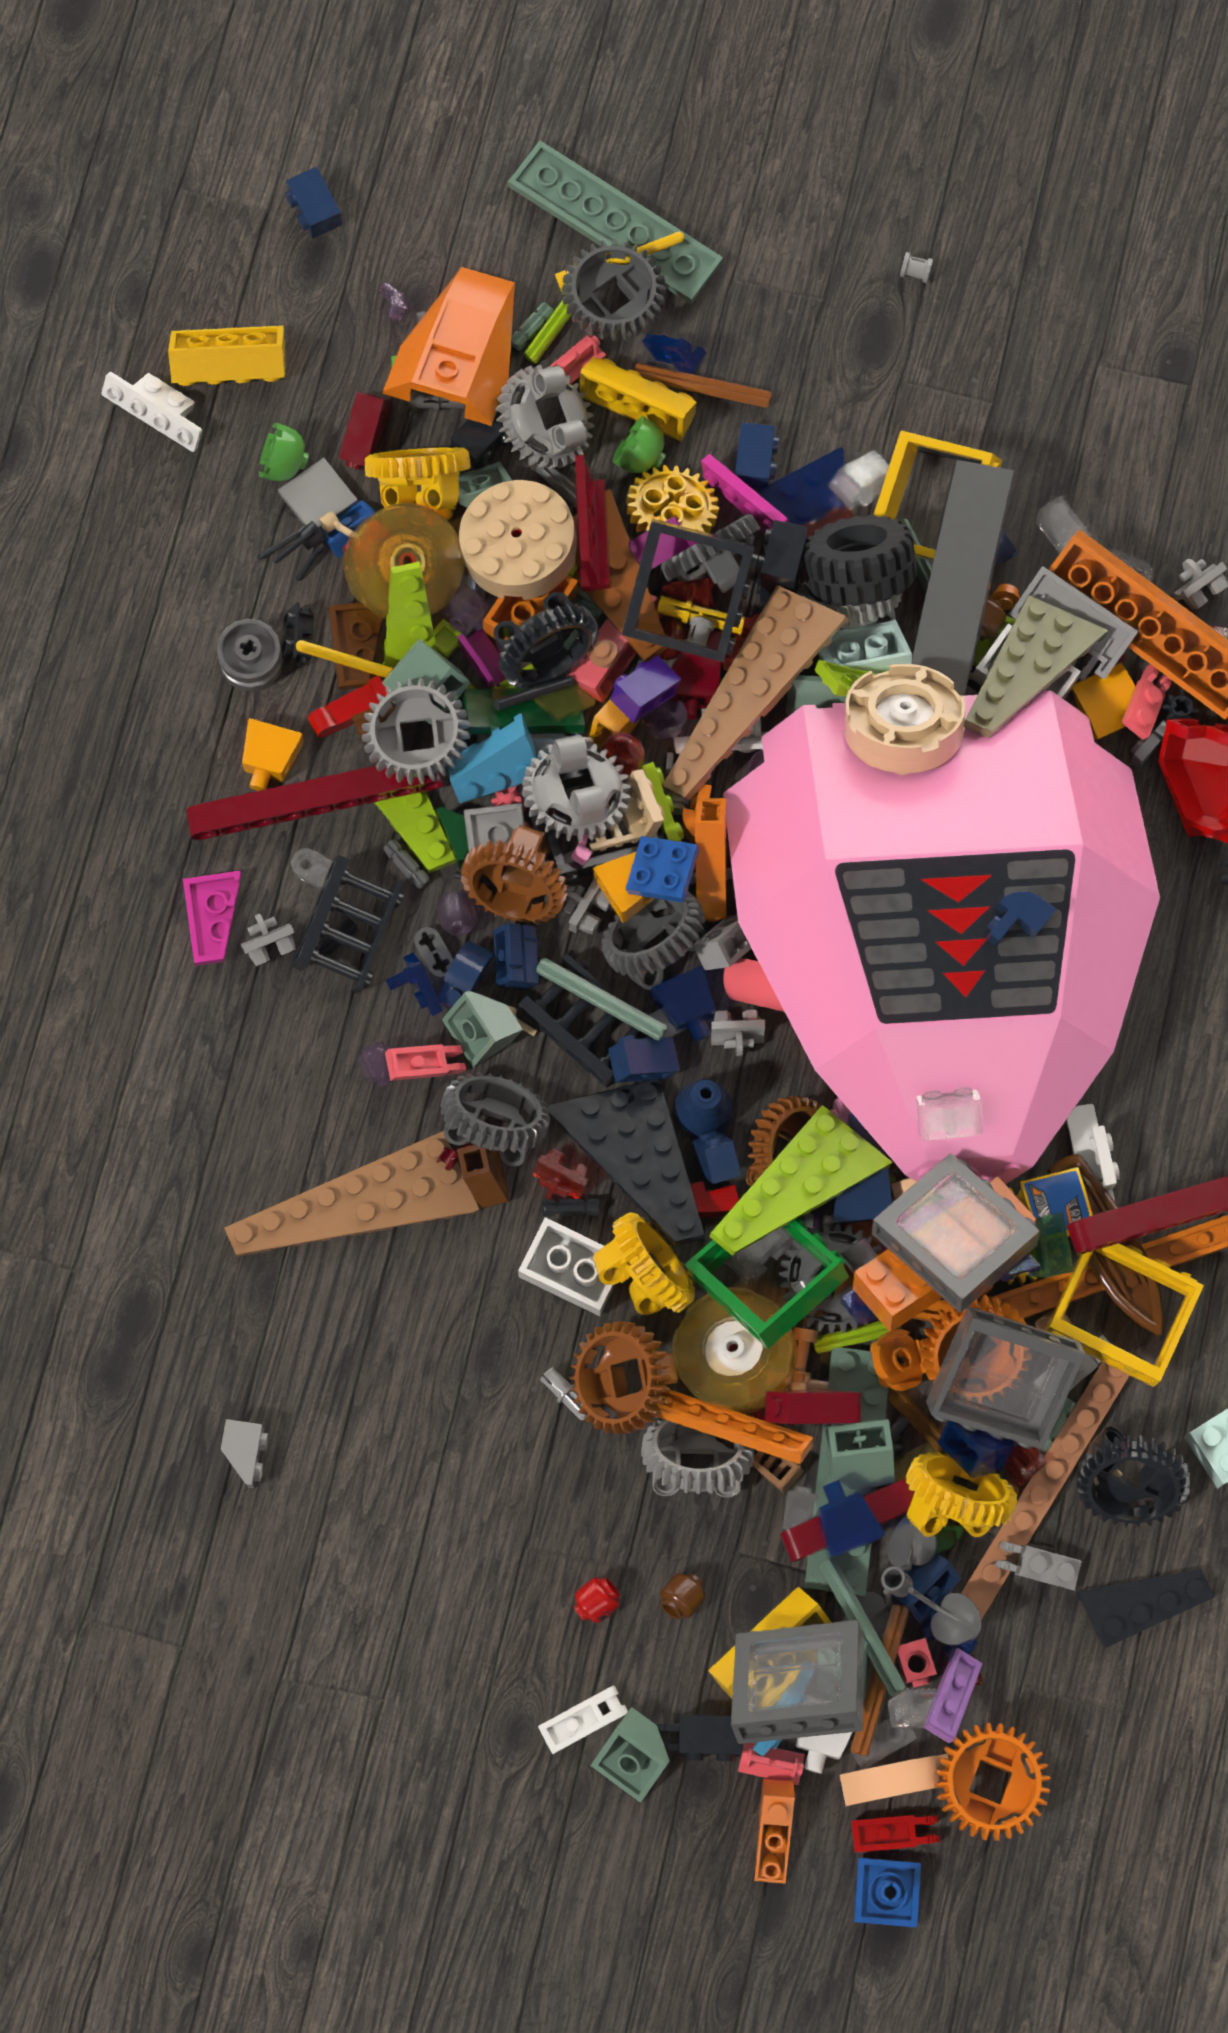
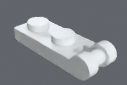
M614 1685L538 1726L552 1755L627 1714L626 1706L621 1705L616 1696L619 1693ZM606 1702L611 1712L603 1716L597 1705Z

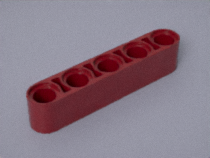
M907 1478L780 1533L791 1562L804 1559L907 1514L915 1491L909 1490L910 1484L906 1483Z

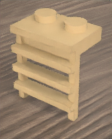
M643 769L632 771L626 784L631 785L630 792L628 793L631 797L627 805V812L623 815L622 820L628 835L622 836L617 823L614 829L610 831L612 839L607 840L605 835L601 837L595 832L596 843L590 844L591 851L599 849L604 851L607 847L615 845L620 847L623 843L627 842L636 843L640 840L641 836L654 838L664 821V812L661 805L656 802L653 795L652 782L646 778ZM608 802V804L605 806V808H607V810H608L609 807H610L609 802Z

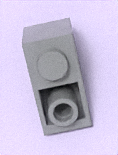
M226 1419L221 1450L247 1487L254 1488L255 1481L260 1482L262 1478L263 1463H259L260 1452L266 1451L268 1433H264L262 1424Z

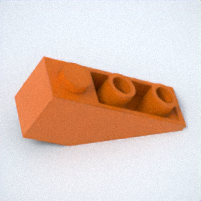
M763 1778L754 1881L786 1883L795 1800L794 1781Z

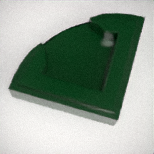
M946 1524V1527H942L935 1535L937 1540L936 1552L938 1554L949 1550L957 1543L962 1535L963 1526Z

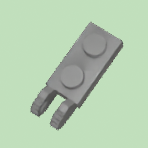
M1001 1541V1549L1010 1553H1019L1017 1565L1006 1560H997L995 1567L1015 1572L1014 1575L1075 1591L1081 1560L1027 1545L1019 1546Z

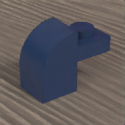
M1028 891L1010 893L996 905L995 908L1003 913L1004 916L1002 917L998 913L990 922L987 928L991 932L986 939L996 946L1014 923L1034 938L1057 909L1035 893Z
M468 941L460 949L444 977L443 981L445 982L437 1001L452 1008L464 992H474L477 985L484 979L494 953Z

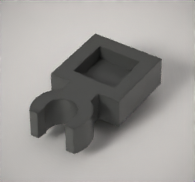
M1164 720L1146 741L1140 739L1130 751L1134 755L1129 764L1137 770L1144 765L1162 743L1166 727Z

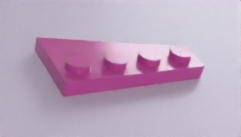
M708 454L701 460L704 471L703 477L709 481L708 484L712 487L715 486L744 515H752L761 528L759 530L764 535L767 529L772 530L774 520L789 523L787 517L712 455Z

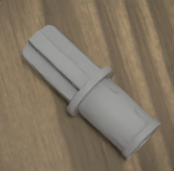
M551 1367L543 1374L544 1376L540 1378V1381L558 1398V1403L563 1402L583 1421L586 1419L587 1414L579 1413L582 1404H575L573 1402L578 1397L577 1392L570 1391L576 1385H571L555 1367Z

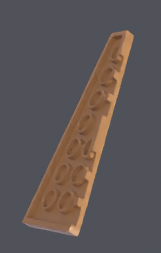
M777 585L662 786L666 790L690 801L712 776L710 773L721 760L727 759L733 753L731 749L743 736L746 738L751 733L750 728L761 716L765 717L792 687L791 683L799 673L812 665V659L824 646L826 648L829 646L834 634L843 625L847 626L849 619L839 612Z
M444 1131L231 1224L224 1229L236 1256L239 1257L271 1251V1249L300 1246L304 1243L321 1240L327 1241L332 1238L348 1235L355 1236L409 1224L416 1225L426 1221L443 1218L449 1219L454 1216L475 1214L480 1211L463 1179L458 1162L455 1163L450 1171L445 1170L446 1163L436 1162L444 1147L451 1148L444 1136Z

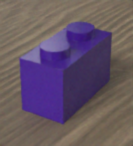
M656 656L649 662L647 660L641 662L634 672L628 676L626 674L620 676L613 685L614 691L610 700L635 723L675 696L681 678L659 656Z

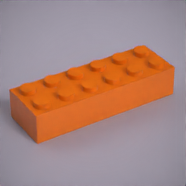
M999 1177L989 1182L998 1195L1009 1199L1022 1216L1032 1219L1036 1224V1218ZM970 1194L909 1236L955 1278L963 1279L1009 1239L1014 1232ZM889 1249L854 1272L853 1290L890 1333L942 1298Z

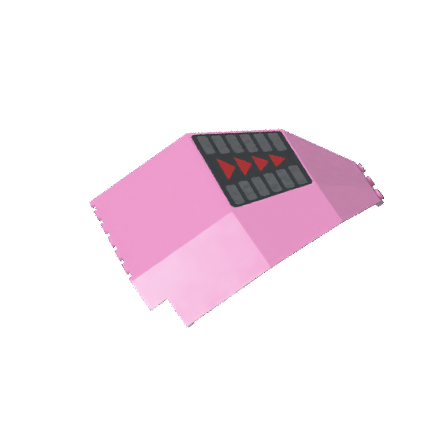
M1053 691L1040 692L1029 705L1020 709L1013 716V719L991 738L964 727L962 743L952 758L931 770L906 775H899L894 772L871 767L851 750L844 732L846 703H832V708L817 709L816 704L803 705L761 737L765 762L723 793L727 806V831L738 923L815 1071L906 1176L917 1182L947 1155L952 1153L958 1160H964L970 1166L971 1171L980 1179L984 1178L990 1182L999 1177L1004 1184H1007L1035 1165L1113 1054L1160 899L1132 769L1094 743L1089 717ZM978 695L963 696L965 701V719ZM1017 891L1035 893L1057 909L1034 938L1014 923L996 946L986 939L991 932L987 928L990 922L998 913L1002 917L1004 916L1003 913L995 908L996 905L1010 893ZM949 1175L932 1189V1191L944 1198L953 1196L958 1202L970 1195Z

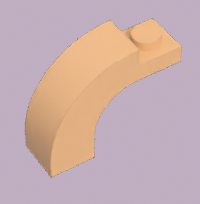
M948 1754L929 1756L841 1774L840 1780L845 1804L849 1806L938 1788L934 1784L943 1781V1777L935 1774V1771L944 1770L945 1767L938 1759H948Z

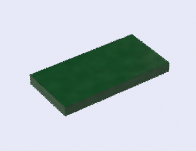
M569 687L501 710L495 709L494 699L522 691L523 689H465L462 693L464 709L467 712L466 720L470 724L468 728L470 735L492 734V731L498 727L503 729L514 722V717L522 713L530 734L584 733L585 721L577 687Z

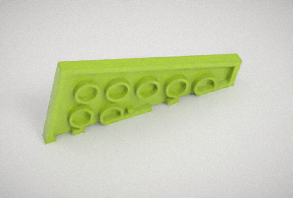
M822 1105L715 1227L709 1237L733 1256L762 1240L771 1232L790 1224L791 1221L801 1215L804 1216L841 1195L852 1186L862 1183L880 1170L883 1171L890 1167L893 1162Z

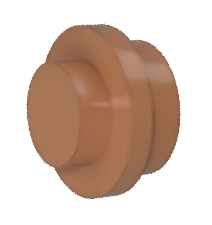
M601 640L593 645L594 649L590 651L589 656L594 665L601 668H609L616 663L618 648L614 642Z

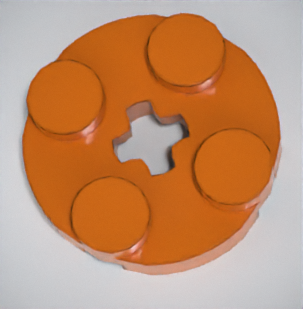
M895 1329L891 1333L887 1332L871 1344L870 1350L873 1366L878 1375V1381L884 1388L890 1387L897 1391L914 1388L923 1381L921 1380L922 1375L927 1372L921 1363L926 1359H923L920 1355V1351L924 1347L918 1339L914 1341L908 1335L910 1332L906 1330ZM897 1356L903 1358L904 1363L899 1365Z

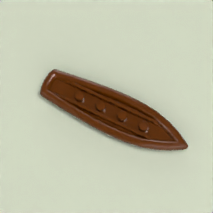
M1081 1154L1061 1158L1048 1169L1047 1173L1049 1175L1079 1168L1092 1215L1119 1208L1106 1188H1103L1101 1181ZM1138 1238L1119 1243L1125 1247L1126 1245H1131L1140 1249L1143 1252L1142 1255L1148 1258ZM1093 1251L1088 1264L1111 1299L1140 1326L1157 1336H1161L1163 1334V1310L1157 1281Z

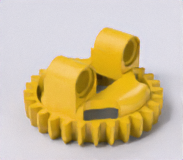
M428 447L374 453L365 458L364 465L366 476L378 478L381 503L388 510L413 505L418 492L417 485H421L423 504L428 510L437 511L454 507L460 495L458 480L460 471L471 468L469 452L462 447Z
M630 1212L616 1220L614 1225H612L614 1228L612 1232L615 1234V1238L593 1256V1262L600 1281L606 1285H613L619 1282L623 1283L629 1277H632L633 1281L629 1286V1293L636 1311L642 1315L657 1313L665 1306L678 1313L687 1308L694 1301L695 1287L692 1285L693 1281L689 1278V1272L685 1270L684 1264L678 1258V1254L673 1251L672 1245L666 1242L665 1237L659 1234L658 1229H654L651 1223L646 1222L645 1218L640 1217L639 1214ZM649 1252H651L653 1256L657 1259L659 1264L664 1269L665 1273H663L661 1269L657 1266V1264L653 1261V1259L649 1255Z
M928 1452L925 1455L920 1454L914 1458L906 1475V1483L910 1484L909 1490L915 1491L906 1514L907 1519L927 1537L936 1535L943 1526L946 1527L949 1518L959 1522L973 1537H981L993 1525L999 1527L1001 1523L1006 1525L1008 1521H1011L1018 1502L1016 1499L1017 1494L1014 1492L1013 1487L1008 1485L1007 1480L1000 1479V1474L992 1473L991 1468L986 1469L980 1466V1463L971 1462L970 1458L965 1460L960 1458L959 1455L956 1457L951 1456L948 1452L944 1455L939 1452L934 1454ZM954 1475L978 1484L977 1491L954 1483L952 1481Z

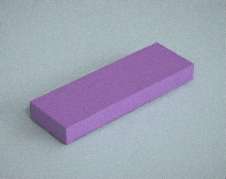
M959 1648L951 1652L923 1728L947 1743L955 1740L983 1663Z

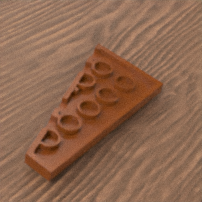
M609 489L606 491L611 589L586 591L585 593L622 635L639 564L628 545L630 540ZM576 514L573 517V521L578 538V520ZM578 540L575 554V564H577L578 568L572 578L576 579L581 587ZM646 588L636 628L665 635L648 588ZM623 636L638 655L648 662L668 648Z

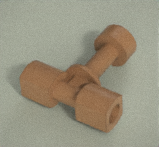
M794 1327L793 1339L798 1340L794 1370L787 1369V1375L768 1372L766 1390H828L829 1382L811 1379V1373L806 1372L810 1342H817L818 1331Z

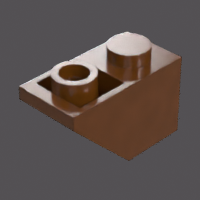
M477 1145L457 1149L463 1179L479 1207L485 1209L510 1202L499 1151L485 1149Z

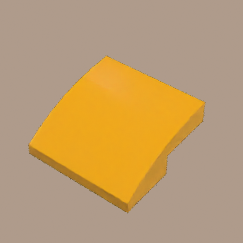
M1122 663L1116 664L1105 680L1094 674L1084 681L1081 680L1075 683L1071 689L1079 711L1089 717L1094 739H1100L1125 727L1122 720L1135 685Z

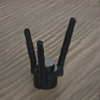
M311 521L260 553L257 558L261 560L297 539L276 556L273 562L278 563L301 544L308 551L313 548L312 553L296 576V580L300 581L317 555L325 548L322 542L327 536Z

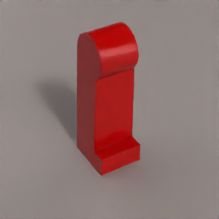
M377 675L369 679L368 684L327 704V706L313 711L307 719L317 737L324 738L353 725L352 716L371 709L369 706L370 702L374 704L380 703L377 694L379 693L383 697L388 695L381 678Z

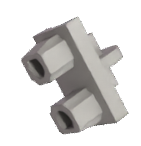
M1187 559L1182 563L1184 572L1179 575V578L1183 582L1189 578L1191 580L1172 594L1176 600L1183 599L1192 610L1198 609L1208 601L1201 591L1203 586L1207 585L1213 595L1228 587L1227 580L1222 573L1227 568L1223 562H1220L1218 565L1211 564L1201 571L1206 566L1203 559L1196 563L1191 559Z
M595 879L583 898L581 896L585 888L577 885L574 892L566 891L568 893L566 898L567 904L563 910L571 914L574 907H577L569 920V930L574 933L581 930L593 935L601 919L589 913L592 906L595 905L605 912L611 906Z
M259 913L255 915L257 924L247 929L250 936L259 932L262 935L241 944L244 953H248L254 964L258 966L270 960L265 948L267 944L275 941L281 955L295 950L292 937L294 930L290 924H286L268 932L267 929L277 925L274 917L263 921Z
M758 1010L742 1012V1020L731 1021V1013L728 1011L715 1012L714 1021L711 1022V1045H724V1048H735L736 1056H742L743 1048L754 1047V1044L764 1043L765 1019H760Z

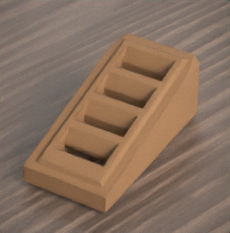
M758 1451L753 1459V1468L782 1493L786 1494L802 1476L804 1470L797 1463L770 1455L764 1464L761 1465L759 1462L766 1453ZM778 1459H781L782 1462L773 1473H770L769 1469ZM790 1467L791 1469L780 1481L778 1478Z

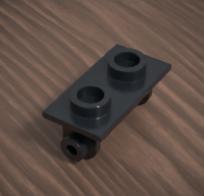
M299 602L285 612L283 626L286 628V638L283 640L281 652L282 655H285L284 665L286 666L293 660H297L298 665H308V661L312 658V655L299 652L296 649V643L300 640L312 643V639L302 638V634L311 636L313 634L314 614L311 613L312 609L302 607L299 610Z

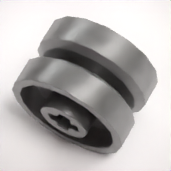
M243 619L235 621L226 627L220 635L216 650L222 674L230 685L241 691L256 692L265 690L275 683L282 672L283 657L278 636L271 626L260 620Z

